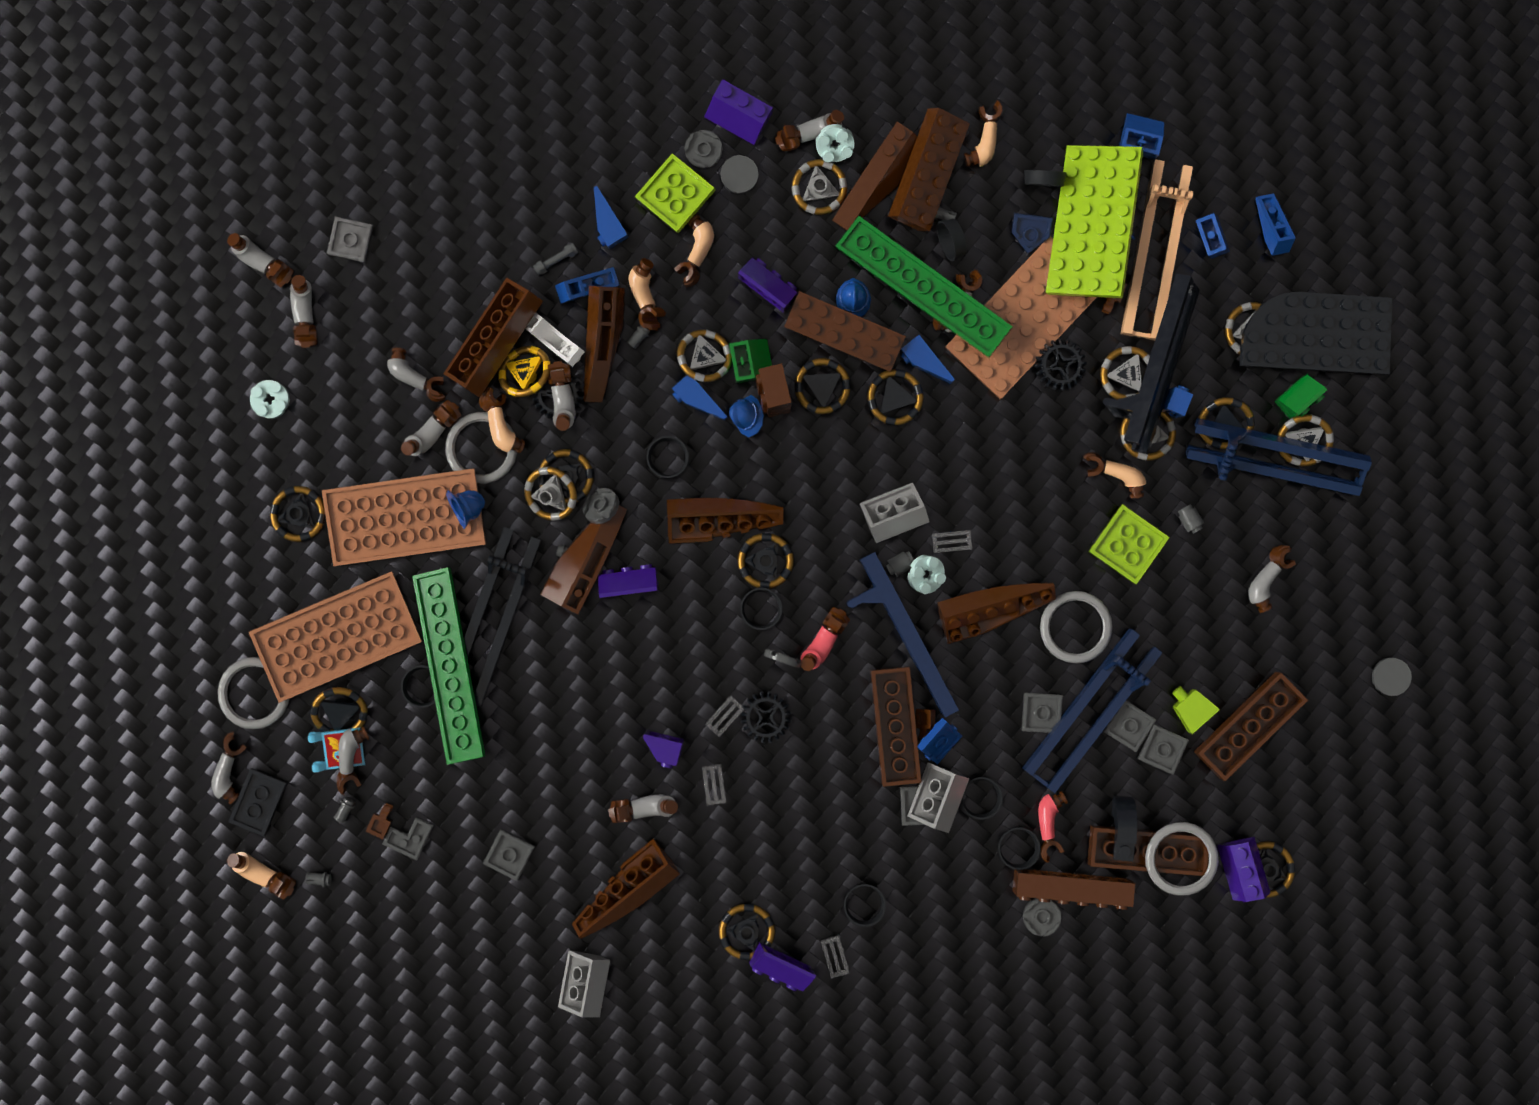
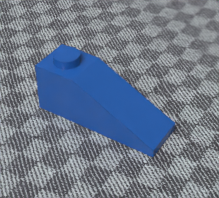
M596 186L594 187L597 229L600 234L597 238L603 247L607 245L611 249L629 237Z
M1275 194L1256 197L1264 240L1271 255L1290 252L1296 238Z
M614 267L563 281L555 285L562 304L588 296L589 286L616 287L619 286Z
M920 335L901 348L900 352L902 354L900 357L906 364L910 363L911 366L950 384L955 380Z
M688 375L672 388L674 391L672 395L679 403L683 401L688 406L724 421L727 419L725 413L699 383Z

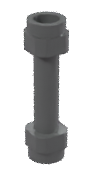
M571 243L564 246L565 250L544 262L540 260L533 265L537 274L543 275L547 272V268L566 257L572 258L576 256L575 254L578 251L574 244Z

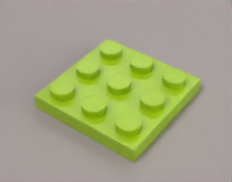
M672 153L636 194L635 198L674 231L679 233L716 190Z
M1122 504L1088 552L1136 585L1170 537Z

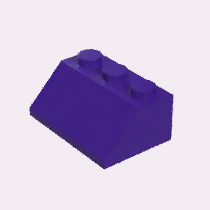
M722 79L712 97L704 118L755 145L773 113V107Z
M751 258L738 272V279L784 313L797 297V288L790 282H787V284L781 280L782 276L776 271L772 270L770 272L766 269L767 265L762 260Z
M652 564L641 565L639 570H633V567L621 568V572L614 573L613 569L603 570L602 574L598 575L599 598L658 591L656 567L652 568Z
M647 730L644 733L643 739L657 762H661V766L666 768L677 766L684 739Z
M1255 837L1217 844L1232 899L1242 902L1265 899L1271 892Z
M760 942L749 962L753 972L759 975H763V973L769 975V979L776 983L784 982L787 984L786 987L793 991H797V989L804 991L816 977L811 966Z

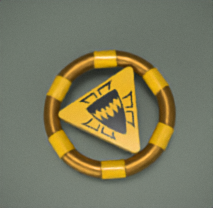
M523 346L513 350L507 355L499 369V383L502 389L515 397H526L535 394L544 386L549 378L550 371L548 370V365L551 364L549 357L542 349L535 346ZM524 353H532L538 356L513 361L519 355ZM541 361H543V374L541 378L528 388L529 384L536 380V371ZM507 368L523 390H518L508 385L506 381Z

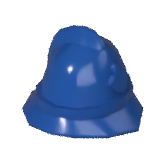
M855 278L845 281L837 292V307L859 317L866 314L871 302L868 288L863 282Z
M750 395L744 399H739L730 407V418L741 434L750 438L759 432L763 426L764 414L757 398Z
M448 490L446 493L448 502L463 529L467 527L469 521L474 520L480 515L485 505L483 496L477 491H465L454 494Z

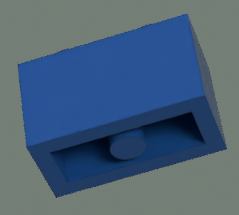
M1215 213L1196 220L1206 252L1211 259L1230 252L1218 216Z
M1183 386L1169 389L1162 412L1166 411L1174 418L1185 416L1193 394L1189 393V389Z

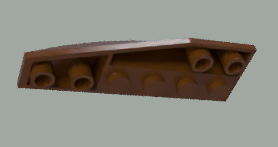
M589 286L584 402L603 401L623 328L625 288Z
M619 505L616 514L609 521L602 524L590 522L558 559L540 595L579 614L608 556L627 509Z
M1032 583L994 587L937 602L939 617L947 643L950 644L984 634L1055 600L1054 583Z

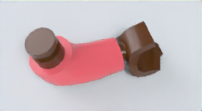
M833 607L823 621L825 626L821 627L812 643L802 653L801 667L804 670L810 671L818 668L828 657L837 639V634H841L850 621L846 612L842 609L838 610Z
M1062 791L1058 792L1059 795L1057 796L1056 794L1051 797L1049 794L1045 795L1039 803V824L1041 837L1044 840L1040 845V855L1047 863H1049L1050 856L1047 855L1048 847L1054 845L1060 853L1064 852L1062 846L1053 839L1055 838V815L1059 812L1058 808L1062 807V803H1068Z

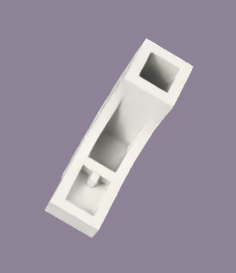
M537 313L534 314L525 328L572 367L580 360L584 353L580 347L566 338Z

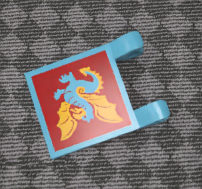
M351 728L352 731L358 729V731L361 730V728ZM348 729L309 733V743L323 741L325 761L313 762V772L339 768V741L343 733ZM363 743L358 744L359 748L355 752L353 767L365 765Z

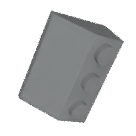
M913 482L860 503L876 543L929 523L925 506Z
M928 762L908 817L934 829L949 833L969 778Z
M568 950L558 1007L580 1017H600L610 960L599 955Z

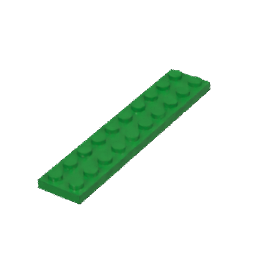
M860 216L856 218L836 245V248L988 358L992 356L1013 328L1012 325Z
M447 567L414 575L412 578L446 763L451 765L486 757L451 568Z

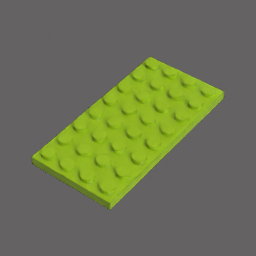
M1067 145L1063 172H1066L1064 186H1061L1046 286L1047 295L1123 298L1144 151L1142 147Z

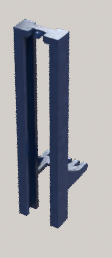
M1196 418L1195 433L1228 440L1226 452L1223 453L1188 445L1186 450L1188 459L1217 465L1221 480H1227L1228 473L1238 469L1357 496L1361 494L1367 471H1369L1372 464L1369 455ZM1238 443H1243L1362 470L1359 473L1360 477H1356L1355 481L1237 456L1235 455V450L1238 447Z
M874 552L860 559L874 587L848 600L847 606L853 608L861 603H883L942 716L947 717L959 711L876 553Z
M1128 629L1062 715L1059 722L1052 728L1053 730L1045 737L1022 768L1054 793L1060 788L1131 693L1143 685L1147 686L1151 682L1145 675L1162 652L1156 647H1152L1137 668L1130 665L1123 657L1140 636L1133 629ZM1115 667L1122 668L1131 675L1051 781L1040 778L1035 774L1037 769Z

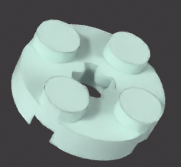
M831 124L824 127L816 138L818 154L825 162H839L852 156L854 149L852 132L839 124ZM833 140H836V142H840L838 146L830 145L832 144Z
M264 380L251 389L250 404L259 416L274 419L283 415L287 406H289V393L279 382ZM268 394L275 398V400H272L271 405L265 402Z
M921 555L910 565L912 568L910 573H908V582L913 589L923 594L936 591L946 580L944 566L936 557ZM925 571H929V576L927 578H923V576L925 575Z

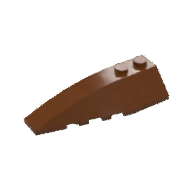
M896 122L834 216L833 222L848 230L858 216L861 218L866 216L869 211L876 207L900 184L917 139V135Z
M727 498L667 500L669 543L712 541L714 537L723 536L725 538L735 532L741 531L742 534L749 532L753 528L760 530L783 524V507Z
M652 839L626 860L620 867L621 871L615 877L612 876L609 879V885L604 891L598 892L592 905H587L575 919L572 925L579 938H584L619 920L649 900L680 875L673 861L656 840Z

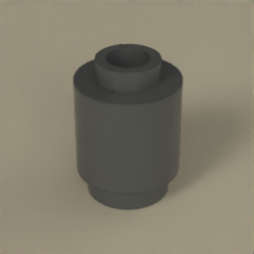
M1191 504L1178 511L1179 519L1187 532L1192 531L1194 534L1203 528L1202 524L1204 521L1197 509L1193 508Z
M909 551L906 553L902 552L887 560L889 564L886 567L891 575L895 574L898 577L911 570L912 567L910 565L914 559Z

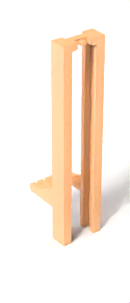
M1156 159L1152 163L1120 333L1154 341L1169 297L1184 213L1189 201L1193 197V191L1189 190L1193 166L1183 165L1179 188H1167L1164 185L1160 187L1165 161ZM1162 196L1176 199L1154 322L1151 333L1136 332L1133 330L1154 215L1157 200Z

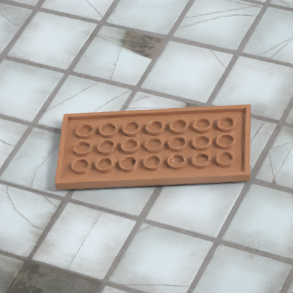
M1051 236L1041 244L984 305L1013 326L990 358L986 357L957 335L945 346L959 362L1000 400L1037 361L1036 357L1042 356L1039 350L1047 351L1044 345L1048 344L1051 347L1050 342L1052 340L1056 341L1097 298L1046 294L1053 238Z
M475 468L322 490L333 566L485 545L486 538L482 512H480L477 518L469 521L467 527L463 529L446 495L448 490L454 494L465 491L478 492Z
M393 571L249 632L278 703L422 642Z

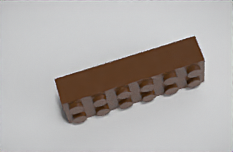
M941 108L927 109L888 217L918 231L931 230L970 123Z
M506 278L443 374L480 398L543 300L514 281Z
M800 291L784 326L890 372L906 337Z
M782 363L758 369L759 374L756 375V386L761 397L763 414H767L768 418L790 413L791 399Z
M910 667L870 670L882 786L921 783Z
M1275 672L1194 753L1219 779L1226 781L1308 700L1281 672Z
M1090 825L1087 864L1091 867L1147 871L1145 864L1146 849L1157 831L1137 829L1133 862L1113 860L1115 827ZM1172 833L1165 837L1156 849L1155 865L1157 871L1161 873L1203 876L1208 867L1207 847L1194 834Z
M1014 869L1012 891L1020 900L1025 901L1037 898L1040 902H1050L1051 899L1057 900L1060 904H1069L1070 901L1077 902V905L1089 906V903L1097 904V907L1108 908V905H1113L1117 909L1127 910L1128 907H1133L1135 883L1129 878Z

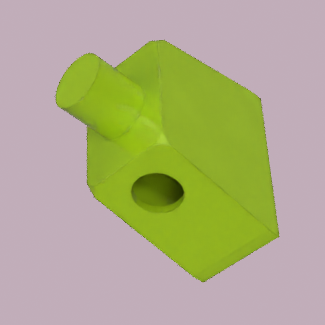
M1179 686L1172 692L1178 700L1173 705V709L1186 730L1191 734L1197 731L1220 710L1195 689L1187 693Z

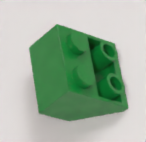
M767 339L729 343L736 383L756 380V375L759 374L758 369L772 366Z
M1304 375L1274 402L1288 418L1299 415L1302 417L1310 410V405L1317 404L1325 397L1323 393L1327 389L1309 375Z

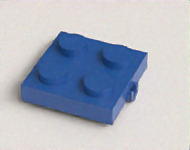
M942 718L933 726V729L927 736L922 738L917 748L925 754L924 756L929 761L932 760L938 765L960 740L962 735L953 724L950 725Z

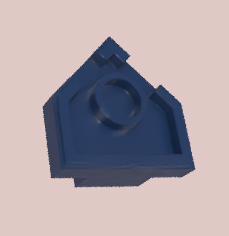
M1014 213L1011 232L1027 254L1050 238L1053 218Z

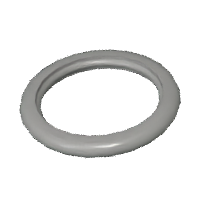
M488 412L468 414L460 418L449 431L445 443V453L453 471L466 470L456 458L455 442L457 436L463 428L471 423L478 421L489 422ZM506 422L508 429L513 432L511 426ZM510 450L504 463L494 472L485 475L476 474L477 484L492 483L504 477L515 463L516 450Z
M1071 591L1057 596L1055 600L1047 605L1041 617L1040 631L1045 646L1055 657L1068 663H1085L1095 659L1106 649L1112 637V618L1107 607L1096 596L1087 592ZM1075 600L1084 601L1092 605L1099 612L1103 622V632L1100 641L1090 651L1080 654L1063 651L1055 644L1050 634V620L1053 613L1062 604Z
M248 657L233 663L223 673L218 686V702L225 716L235 725L252 730L268 727L278 721L285 713L289 704V699L278 703L276 709L270 715L258 720L245 719L231 708L227 697L230 680L241 669L254 666L264 668L259 657Z
M1175 822L1158 830L1151 838L1145 854L1146 868L1152 881L1163 891L1178 896L1191 895L1204 889L1213 880L1219 863L1218 850L1212 837L1203 828L1187 822ZM1176 832H1188L1199 837L1207 847L1209 854V864L1205 874L1200 880L1187 886H1177L1167 882L1161 877L1155 865V853L1159 843L1168 835Z

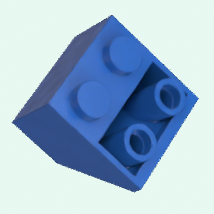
M1127 113L1119 146L1142 147L1144 149L1143 157L1155 160L1159 156L1164 137V122Z

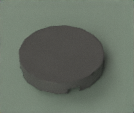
M699 130L691 134L686 140L684 148L689 163L701 169L711 168L716 165L721 159L723 152L719 137L707 130Z
M742 155L732 156L727 159L722 165L720 173L721 181L725 188L736 194L747 193L757 184L759 176L758 168L754 161Z
M609 488L595 490V493L592 496L589 495L584 502L583 513L593 524H602L609 521L619 508V498Z
M765 650L764 656L800 668L801 660L774 650Z
M1385 658L1379 661L1372 672V682L1375 688L1388 696H1397L1404 693L1412 680L1408 665L1397 658Z
M1035 898L1025 906L1023 922L1034 935L1049 936L1060 926L1061 911L1058 905L1051 899L1050 902L1038 901L1039 899Z

